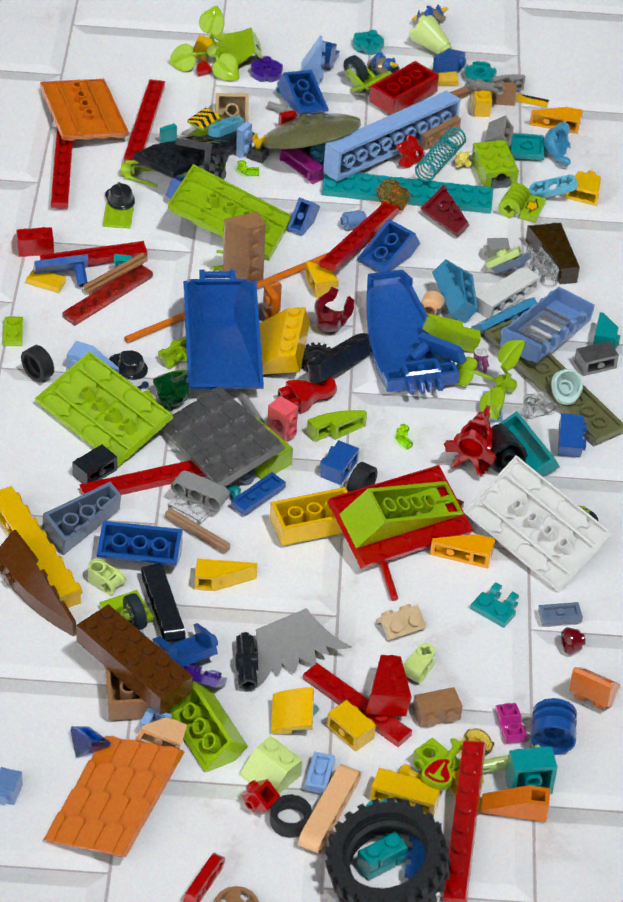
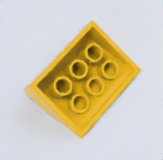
M306 307L287 308L259 323L263 374L300 372L310 322Z

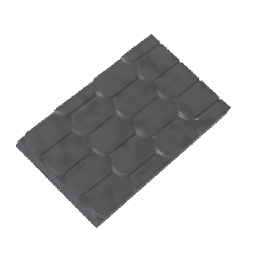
M220 386L182 408L181 411L179 410L172 415L173 419L160 430L209 479L224 487L285 450L283 444L275 435L267 430L261 422L248 413L242 405L235 401L234 397Z

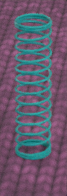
M450 128L415 166L416 176L424 182L433 180L465 144V133L460 128ZM454 129L459 130V131L463 134L464 140H463V137L461 136L460 133H458V132H456V131H450V130H454ZM449 132H455L459 134L462 138V144L460 139L455 134H451ZM448 135H453V136L457 137V139L459 140L460 145H458V142H457L454 138H452V137H450V136H448ZM448 138L453 139V140L456 142L457 145H455V144H454L452 141H450ZM424 163L427 164V166H428L431 170H433V172L428 171V170L426 169ZM419 164H420V168H421L422 172H423L425 175H427V176H429V177H432V178H426V177H424L423 175H421V173H420V171H419ZM421 164H423V167L425 168L426 171H428L429 173H431V174H433V175H428V174H426V173L423 171Z

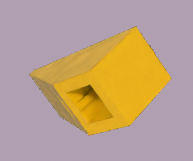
M197 558L195 590L217 591L257 579L258 563Z

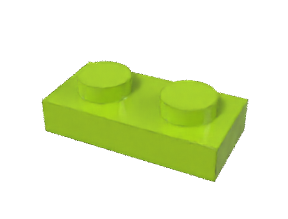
M23 316L5 317L4 346H22Z

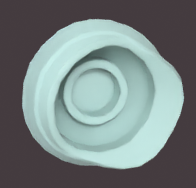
M563 369L556 372L551 382L552 393L561 404L571 405L575 403L583 391L581 376L572 369Z

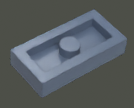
M528 252L523 253L516 258L493 267L495 274L499 272L507 273L512 268L517 270L526 265L525 262L531 258Z
M579 602L539 605L538 607L542 626L580 623L583 619Z

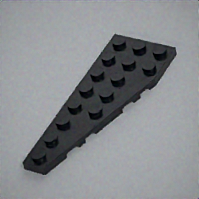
M237 131L222 137H211L208 134L202 135L203 137L228 141L227 153L236 149ZM176 140L153 144L133 154V160L173 179L188 172L193 164L198 167L203 165L205 150L176 145Z

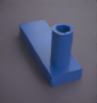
M88 255L34 261V274L74 269L77 286L83 287L84 284L88 283L85 270L88 266Z
M425 332L418 335L420 345L408 355L410 361L420 360L427 352L461 365L466 361L461 346Z

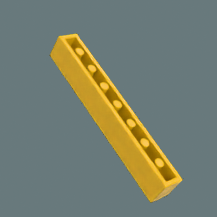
M12 486L1 489L0 522L7 533L10 534L13 530H17L39 561L36 564L40 571L43 569L46 571L50 586L54 585L57 589L60 601H64L68 608L80 604L81 594H83L81 585L75 582L71 570H67L63 558L57 555L54 544L49 543L46 532L44 530L41 531L37 519L32 517L28 505H24L20 493L16 492Z

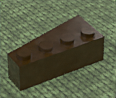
M561 222L528 225L525 242L533 247V252L541 257V262L549 267L550 273L559 284L577 283L580 266Z

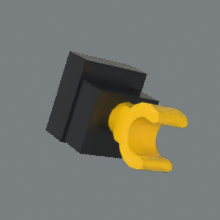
M255 133L252 137L254 146L247 153V159L262 164L269 157V148L263 146V142L266 139L265 135L259 139L258 133Z

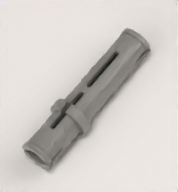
M467 79L466 82L470 83H465L467 88L475 91H491V93L499 95L505 91L503 84L484 82L481 79Z

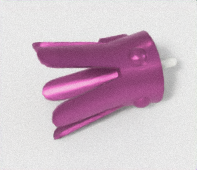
M477 347L473 354V357L477 360L475 371H477L479 363L482 361L484 373L487 372V365L489 367V350L485 347Z

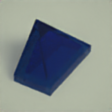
M71 726L70 732L76 758L110 747L111 742L91 727Z

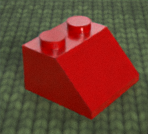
M52 227L16 229L19 257L54 253Z

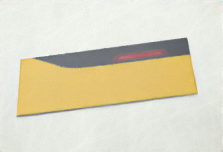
M519 93L515 100L546 108L549 102L548 99Z

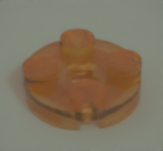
M384 180L376 189L381 204L386 202L399 206L401 211L404 210L410 201L409 191L405 186L402 188L398 185L400 182L396 180Z

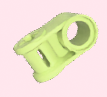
M93 559L88 563L89 583L103 590L106 594L113 595L119 585L126 583V577L123 572L107 564L104 560Z
M423 643L417 647L410 658L403 664L406 677L418 683L423 682L434 666V646Z

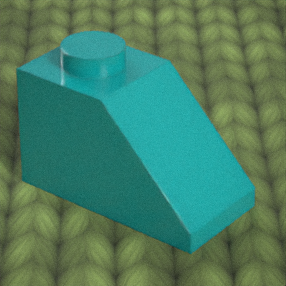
M603 312L599 313L593 345L610 341L615 348V345L619 346L621 335H617L619 327Z

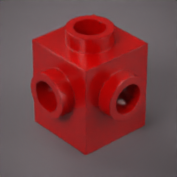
M269 779L251 781L245 786L246 790L240 795L246 807L253 813L268 811L272 804L280 797Z

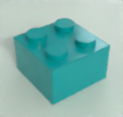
M552 746L509 750L505 773L507 788L511 789L528 785L550 788V794H553L558 766Z

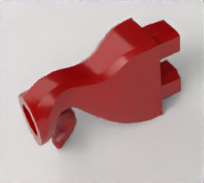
M333 377L319 383H310L297 379L286 381L285 387L278 389V397L282 396L285 399H289L290 402L298 406V412L302 414L308 411L314 402L332 397L337 392V386Z

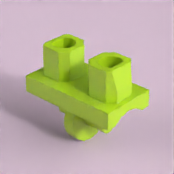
M185 336L179 340L172 341L167 349L162 348L158 351L159 359L165 363L166 368L170 369L180 361H187Z

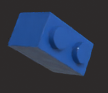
M561 413L558 434V456L581 457L582 450H586V439H583V434H586L587 423L584 422V415Z
M338 440L334 447H330L326 458H322L320 461V477L341 485L358 462L359 448Z

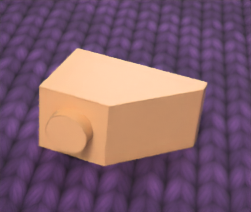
M166 717L143 725L135 740L179 749L182 745L187 725Z

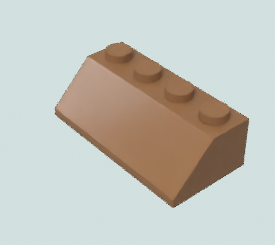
M258 212L224 219L223 271L235 269L236 279L263 280L266 224Z

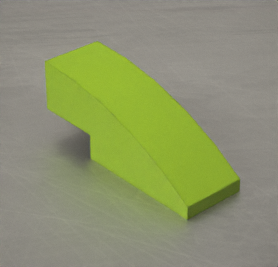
M428 313L422 329L432 336L461 346L463 350L474 353V350L481 341L480 330L463 327L462 321Z
M346 410L313 417L307 420V434L314 442L328 436H332L336 440L365 427L367 412L365 410Z

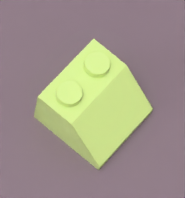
M269 736L254 749L240 772V776L249 783L253 780L269 779L280 794L301 777L302 759L274 737Z

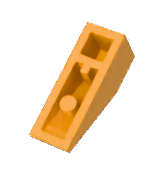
M572 107L532 110L530 125L551 129L560 122H566L570 126L569 133L578 134L583 110Z
M478 534L433 538L430 555L488 569L494 551L495 538Z

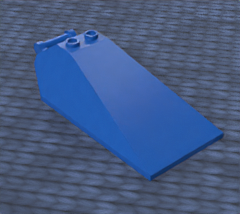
M230 269V271L199 270V279L183 281L189 390H210L219 386L223 389H264L257 281L236 279L235 269ZM205 278H230V279H205Z

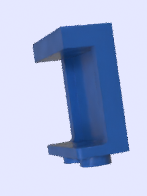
M198 623L194 624V636L169 644L160 636L152 639L159 648L182 667L218 654L216 647L218 646L217 637Z

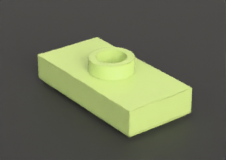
M519 245L507 251L502 249L496 253V256L487 259L486 265L488 269L520 256L521 249Z

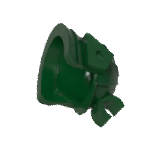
M188 370L171 371L153 379L157 390L156 398L160 400L157 403L164 406L169 412L171 407L180 406L188 398Z

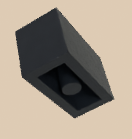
M103 444L72 462L73 476L82 484L102 480L117 471V456Z

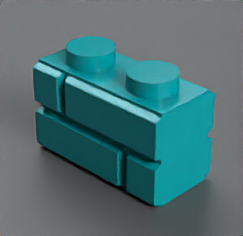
M394 832L358 850L356 865L365 878L371 880L393 869L396 865L398 866L406 862L407 846L399 835Z

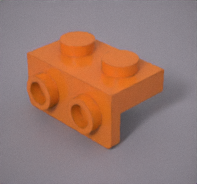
M280 282L264 286L263 317L265 320L278 314L281 309L282 284Z

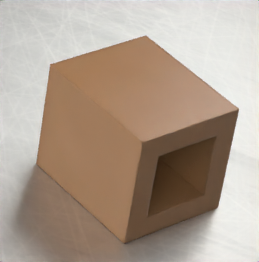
M496 82V84H503L505 91L501 95L492 93V98H495V105L515 106L516 83Z

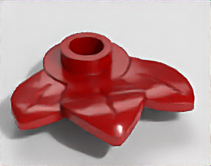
M408 134L406 142L396 145L397 150L402 155L398 164L401 167H411L415 162H420L424 157L423 148L419 146L417 139L412 135Z

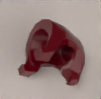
M330 287L327 293L317 298L314 304L317 328L325 333L337 331L350 318L354 309L355 300L350 296L346 299L343 311H334L325 306L328 302L334 301L339 289Z

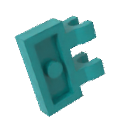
M495 582L488 594L484 592L479 594L471 603L470 609L505 628L515 617L516 610L514 609L518 606L516 600L519 598V595L512 591L505 603L498 601L501 597L499 591L502 589V585Z

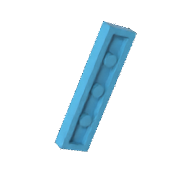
M535 297L525 299L471 326V328L480 330L481 334H484L485 330L490 329L493 325H500L505 322V319L512 320L518 317L519 312L528 311L532 305L537 304Z

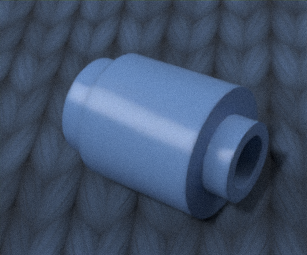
M360 210L344 212L340 217V224L346 230L353 229L362 223L367 216L364 211Z

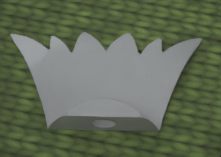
M307 608L255 629L258 644L257 687L267 679L271 670H273L277 677L281 671L282 664L292 673L298 667L299 658L307 663L316 664L315 650L329 655L326 647L336 649L352 647L327 631Z

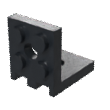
M198 135L176 138V145L205 150L203 169L223 180L226 178L228 141Z

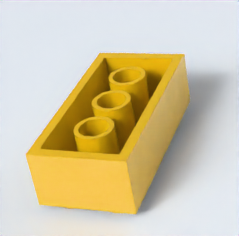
M346 487L271 502L270 520L281 546L342 534L340 525H338L327 500L331 497L347 493Z

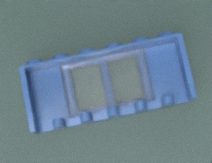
M558 286L555 290L550 291L546 297L541 298L537 304L532 305L528 311L523 312L519 318L514 319L510 325L502 329L499 346L502 347L504 343L511 340H524L525 345L520 357L530 362L538 363L591 320L595 304Z

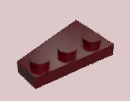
M444 185L420 208L424 214L457 237L469 226L467 219Z

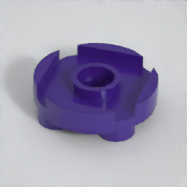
M263 56L262 59L251 63V75L257 81L264 82V80H270L269 82H275L282 75L283 64L273 60L270 56Z

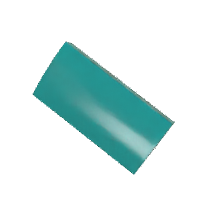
M518 411L499 423L505 424L525 447L528 458L525 460L526 464L542 477L560 467L554 456Z

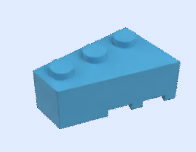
M445 259L432 274L441 294L445 298V304L450 315L455 320L465 323L478 311L473 274Z

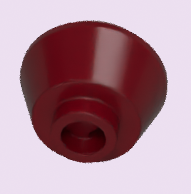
M565 627L561 632L564 652L572 655L580 651L583 645H585L584 633H580L578 629Z

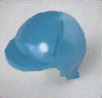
M560 122L546 133L544 147L555 158V161L568 166L571 164V160L563 155L566 154L567 148H571V143L568 140L570 126L566 122Z

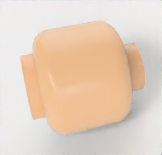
M428 291L424 294L421 304L427 315L428 313L438 316L441 314L445 305V298L441 293Z

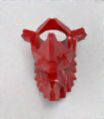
M486 405L483 412L479 411L472 420H469L462 427L461 432L456 434L454 440H446L444 443L446 452H458V455L452 460L453 463L451 465L453 466L450 468L453 469L463 461L470 459L475 466L477 474L483 477L482 474H486L485 471H488V467L497 459L495 453L491 451V442L493 440V430L489 422L491 406Z

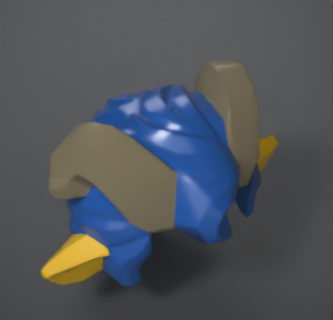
M428 5L424 12L420 13V10H418L417 15L412 17L411 20L418 21L423 15L426 17L432 15L440 25L445 22L446 16H444V12L448 11L449 8H441L440 5H437L436 9H433Z
M383 52L377 53L366 65L376 75L387 71L394 73L400 69L398 63L395 62L396 59L394 57L386 58Z

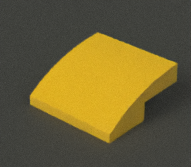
M313 687L289 689L273 694L271 734H293V730H313Z

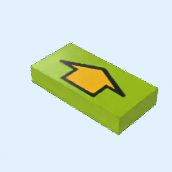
M530 194L520 212L519 218L536 223L546 204V198Z

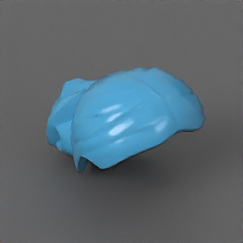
M326 143L313 145L309 156L321 165H324Z

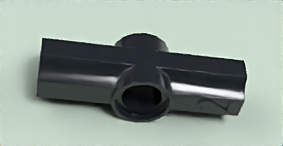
M242 632L236 636V671H238L239 688L245 692H250L257 688L258 658L257 652H255L254 636L250 635L249 632Z

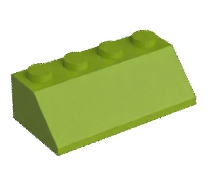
M193 681L192 693L167 710V713L172 715V719L187 725L184 740L205 772L234 762L248 747L210 687Z

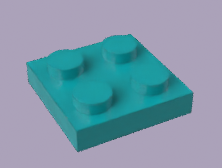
M513 133L510 145V152L513 158L544 160V135Z

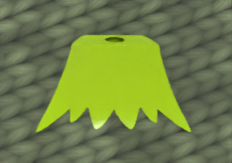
M252 28L233 33H221L220 35L212 34L214 38L220 40L217 42V45L223 48V54L230 53L234 55L238 65L254 53L256 58L262 59L260 41Z

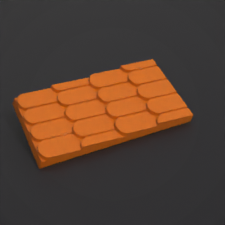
M104 78L40 82L44 99L63 140H90L92 138L106 139L109 137L123 138L129 136L127 126Z
M115 736L103 737L91 760L87 762L77 784L69 793L61 811H58L44 840L50 843L126 858L185 752L182 749L171 746L143 743Z

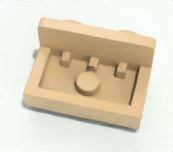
M410 604L399 607L400 611L393 612L388 610L381 613V617L376 621L377 624H382L388 641L426 628L418 605L411 607Z

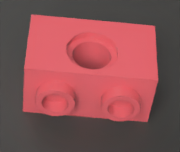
M279 396L268 405L267 426L285 442L294 438L297 434L298 406Z

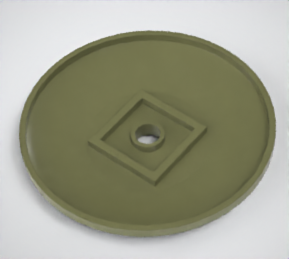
M341 113L301 115L298 119L281 124L266 133L263 146L271 149H292L326 143L355 132L360 128L361 121L356 116Z

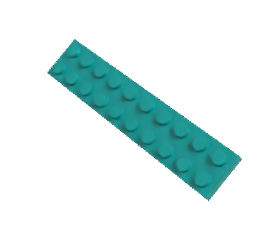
M355 173L342 180L335 181L325 174L322 196L423 206L444 185L461 211L491 214L494 188L451 182H424L420 179L368 173Z

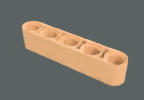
M343 764L338 766L303 828L298 846L321 853L330 833H332L359 783L361 771Z

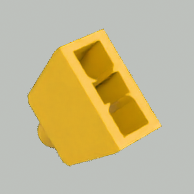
M592 170L587 171V173L578 171L574 176L578 186L574 191L567 192L565 199L597 206L601 177Z

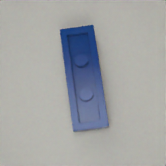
M271 472L233 498L231 506L245 516L286 488V481Z

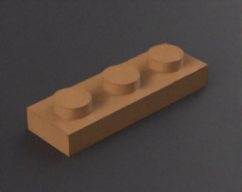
M454 116L422 133L420 147L425 151L433 147L450 128H460L461 118Z

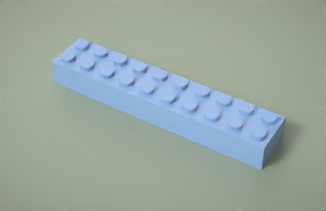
M446 90L362 127L347 136L326 143L323 173L335 181H339L399 154L396 145L406 142L408 134L414 136L418 144H420L422 133L454 116H459L460 98Z

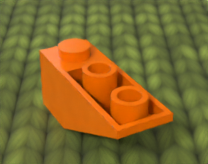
M528 785L483 793L480 813L546 822L550 788Z

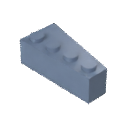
M108 482L43 513L42 529L60 552L65 555L97 529L103 521L108 520L120 510L121 494L111 482Z

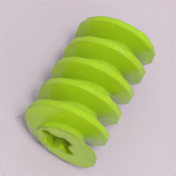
M520 183L511 185L499 203L498 209L500 213L507 218L517 215L530 196L529 189Z

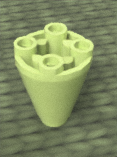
M425 15L421 16L415 28L409 31V36H411L414 42L437 54L448 48L453 49L436 18L432 15L427 17Z

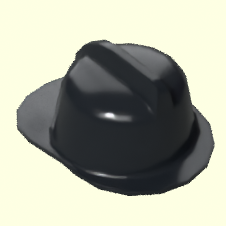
M117 182V184H114L105 192L108 204L114 209L126 210L135 204L132 189L127 184Z
M122 351L109 358L119 368V374L128 379H141L148 373L147 364L144 362L142 355L137 351Z

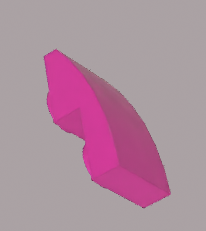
M505 703L496 705V714L505 743L526 742L527 734L521 723L522 715L517 704Z

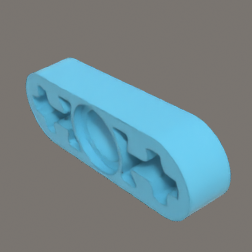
M232 116L211 124L208 127V135L211 137H222L237 131L244 124V118Z
M569 174L534 182L530 185L529 191L532 195L545 198L572 192L577 188L578 182L573 175ZM553 184H557L556 188L550 189Z

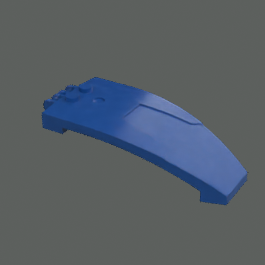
M403 269L369 273L366 300L367 332L370 339L371 355L386 391H408L410 395H414L415 390L418 389L421 394L425 393V388L430 393L433 387H437L438 391H443V386L458 383L459 371L454 362L427 352L420 360L410 361L408 355L420 345L418 335L422 332L429 334L422 329L427 313L412 286L413 278Z

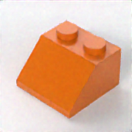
M574 667L569 691L574 692V697L583 701L587 698L593 701V706L604 710L605 707L612 706L621 684L584 667Z

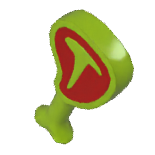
M451 738L450 743L452 747L447 755L435 758L425 765L421 773L423 783L437 790H446L451 786L453 776L450 769L453 760L459 751L462 750L463 741Z

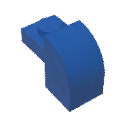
M322 40V42H325V52H322V56H325L323 67L332 69L334 61L339 57L340 51L336 50L337 44Z

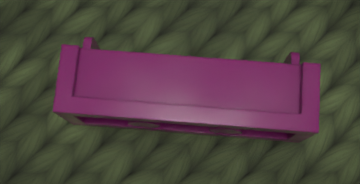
M300 148L280 149L279 160L285 162L305 177L312 185L323 180L324 166Z

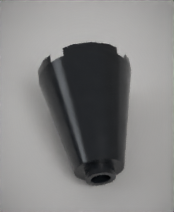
M505 424L492 426L493 440L491 442V451L495 453L497 458L491 464L493 470L500 473L515 456H518L526 463L525 460L528 458L527 451Z

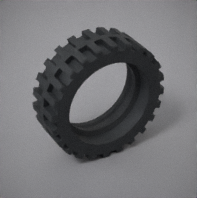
M387 798V802L379 803V799L372 800V805L366 807L364 803L358 805V811L355 813L347 812L345 814L346 820L343 823L340 821L336 823V833H330L328 837L330 846L325 848L327 857L325 863L333 889L340 902H437V892L443 894L446 888L444 880L448 881L450 877L448 868L451 866L449 852L441 825L438 821L435 822L431 812L427 811L424 814L421 805L416 803L412 807L409 800L402 799L401 803L395 802L394 798ZM396 832L412 836L422 842L426 852V859L420 870L404 883L392 887L376 888L358 882L352 875L350 863L353 856L363 844L377 836Z

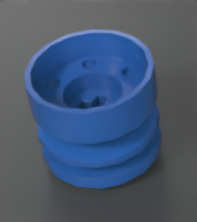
M549 698L538 702L533 707L531 742L533 746L538 744L540 747L552 746L554 755L571 751L576 744L577 711L575 706L559 698Z

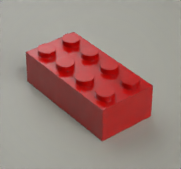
M414 61L370 85L369 102L392 115L435 93L438 90L439 75L419 62Z

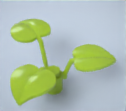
M214 6L205 11L199 19L200 29L205 33H209L213 45H210L206 52L193 53L191 45L181 44L172 52L170 64L176 69L186 72L194 68L196 64L195 55H208L217 60L212 65V71L216 77L227 81L237 80L240 78L237 59L230 53L223 54V48L217 45L218 43L212 36V34L220 35L224 29L222 11L218 6Z
M511 340L502 345L498 353V361L502 363L501 369L505 374L498 375L496 378L475 371L477 360L473 357L467 356L466 361L462 365L456 364L459 371V382L456 384L459 386H467L472 381L473 374L495 382L497 387L490 388V392H485L480 400L482 412L486 405L491 406L489 412L490 418L493 420H499L505 401V392L512 393L517 387V381L511 378L512 374L508 373L507 370L513 369L517 364L525 345L524 340Z

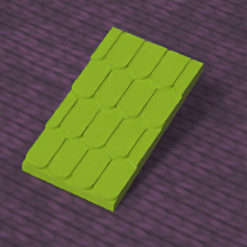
M194 164L168 203V209L172 213L192 221L194 225L220 235L222 239H224V219L258 212L266 224L264 259L267 261L271 259L287 231L292 216Z
M90 351L35 397V400L43 409L56 417L59 422L80 436L90 446L96 448L103 444L117 456V467L160 431L166 423L168 424L173 419L169 411Z

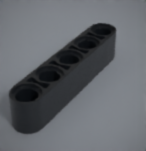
M356 334L307 362L310 382H323L371 353L369 334Z
M153 564L141 567L142 580L162 638L168 643L185 639L184 625L163 565Z

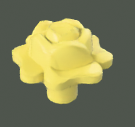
M460 151L454 159L456 168L463 165L467 168L471 166L472 162L468 160L469 151Z

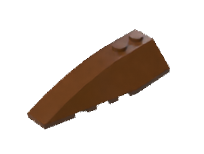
M13 530L0 546V573L3 575L5 583L8 586L10 585L19 597L41 617L69 635L76 636L75 618L65 602L60 601L55 586H50L46 571L44 569L40 571L36 564L39 560L17 530Z

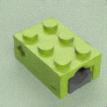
M505 140L473 143L471 160L482 186L497 189L507 188L517 183L519 170Z

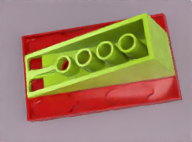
M440 465L340 494L327 500L360 569L430 548L433 538L469 535L474 531Z

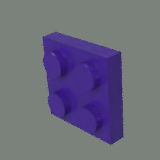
M193 664L183 667L193 676L194 682L215 688L225 686L227 678L222 677V673L219 671H201V666Z

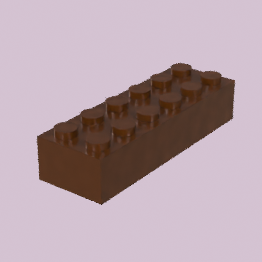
M109 604L76 625L77 642L160 715L192 693L193 676Z

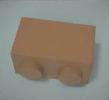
M455 687L414 695L413 710L420 727L461 720L463 706Z

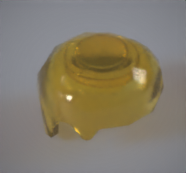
M478 728L468 729L463 735L462 741H485V757L492 752L494 742L491 741L490 736L484 730Z

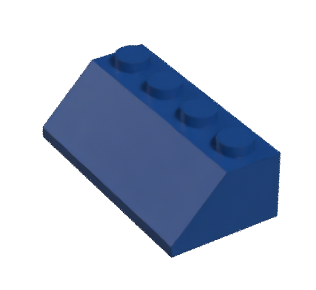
M103 521L97 557L177 565L181 557L183 531L177 528Z

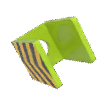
M206 107L187 120V123L197 128L188 135H207L209 125L221 121L222 116Z

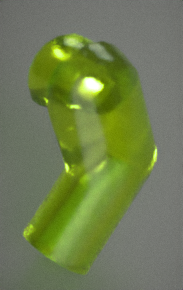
M238 160V166H236L238 171L247 176H259V167H247L245 160Z
M401 424L400 428L396 430L395 439L405 449L409 450L413 446V442L407 438L410 428L406 424Z

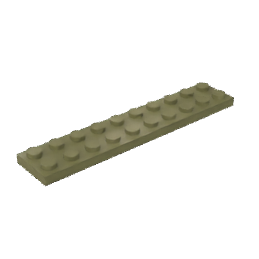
M514 319L485 330L484 336L498 350L501 348L499 345L502 329L510 325ZM549 353L538 363L530 362L522 357L519 358L515 366L564 414L584 415V422L587 423L585 435L595 444L623 433V422L584 385L580 397L571 405L561 404L555 399L551 387L552 378L556 372L566 368L552 354Z

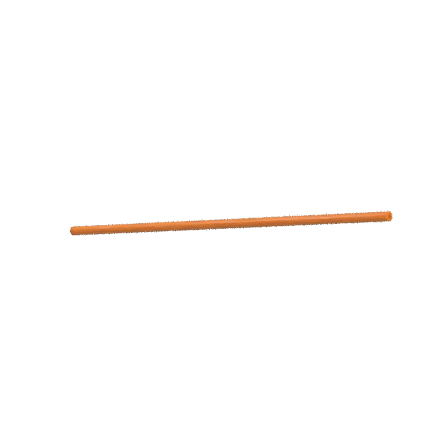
M374 235L369 241H367L364 245L370 243L371 240L375 237V235ZM328 253L318 256L309 261L315 264H320V260ZM306 262L258 281L257 289L305 270ZM185 312L124 337L126 343H129L185 320Z

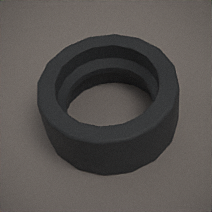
M34 345L22 352V366L32 380L42 382L54 374L53 360L42 346Z
M365 462L358 463L348 479L347 491L350 492L374 485L378 474L377 468Z
M289 794L279 797L270 809L272 829L283 837H299L312 814L311 805L306 799L298 795ZM293 809L301 812L304 818L296 823H288L281 820L278 814L283 810Z

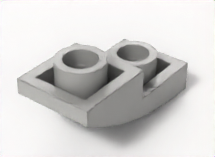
M521 74L500 75L491 77V83H516L517 92L524 90L526 76Z

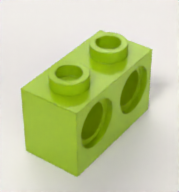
M432 737L414 750L412 764L418 771L422 772L427 763L435 758L446 756L449 751ZM457 757L453 760L451 772L460 769L461 761Z

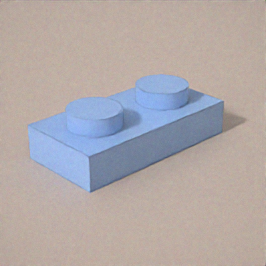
M248 121L237 129L236 156L241 159L252 148V123Z
M314 751L304 790L324 793L329 784L334 766V755Z

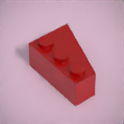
M380 655L365 714L406 717L412 696L401 656Z

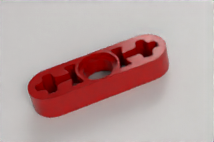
M213 853L188 888L183 902H201L221 872L225 863V857L217 853Z

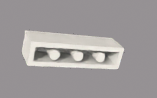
M525 266L514 271L511 275L503 278L500 282L490 286L487 290L476 296L477 312L489 318L517 304L538 290L540 276Z

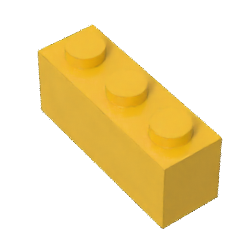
M379 768L371 786L370 801L377 798L379 800L394 798V800L401 803L402 799L409 800L410 806L414 807L417 803L423 807L424 814L429 811L434 816L440 800L441 790L433 789L423 783L421 779L414 778L413 776Z

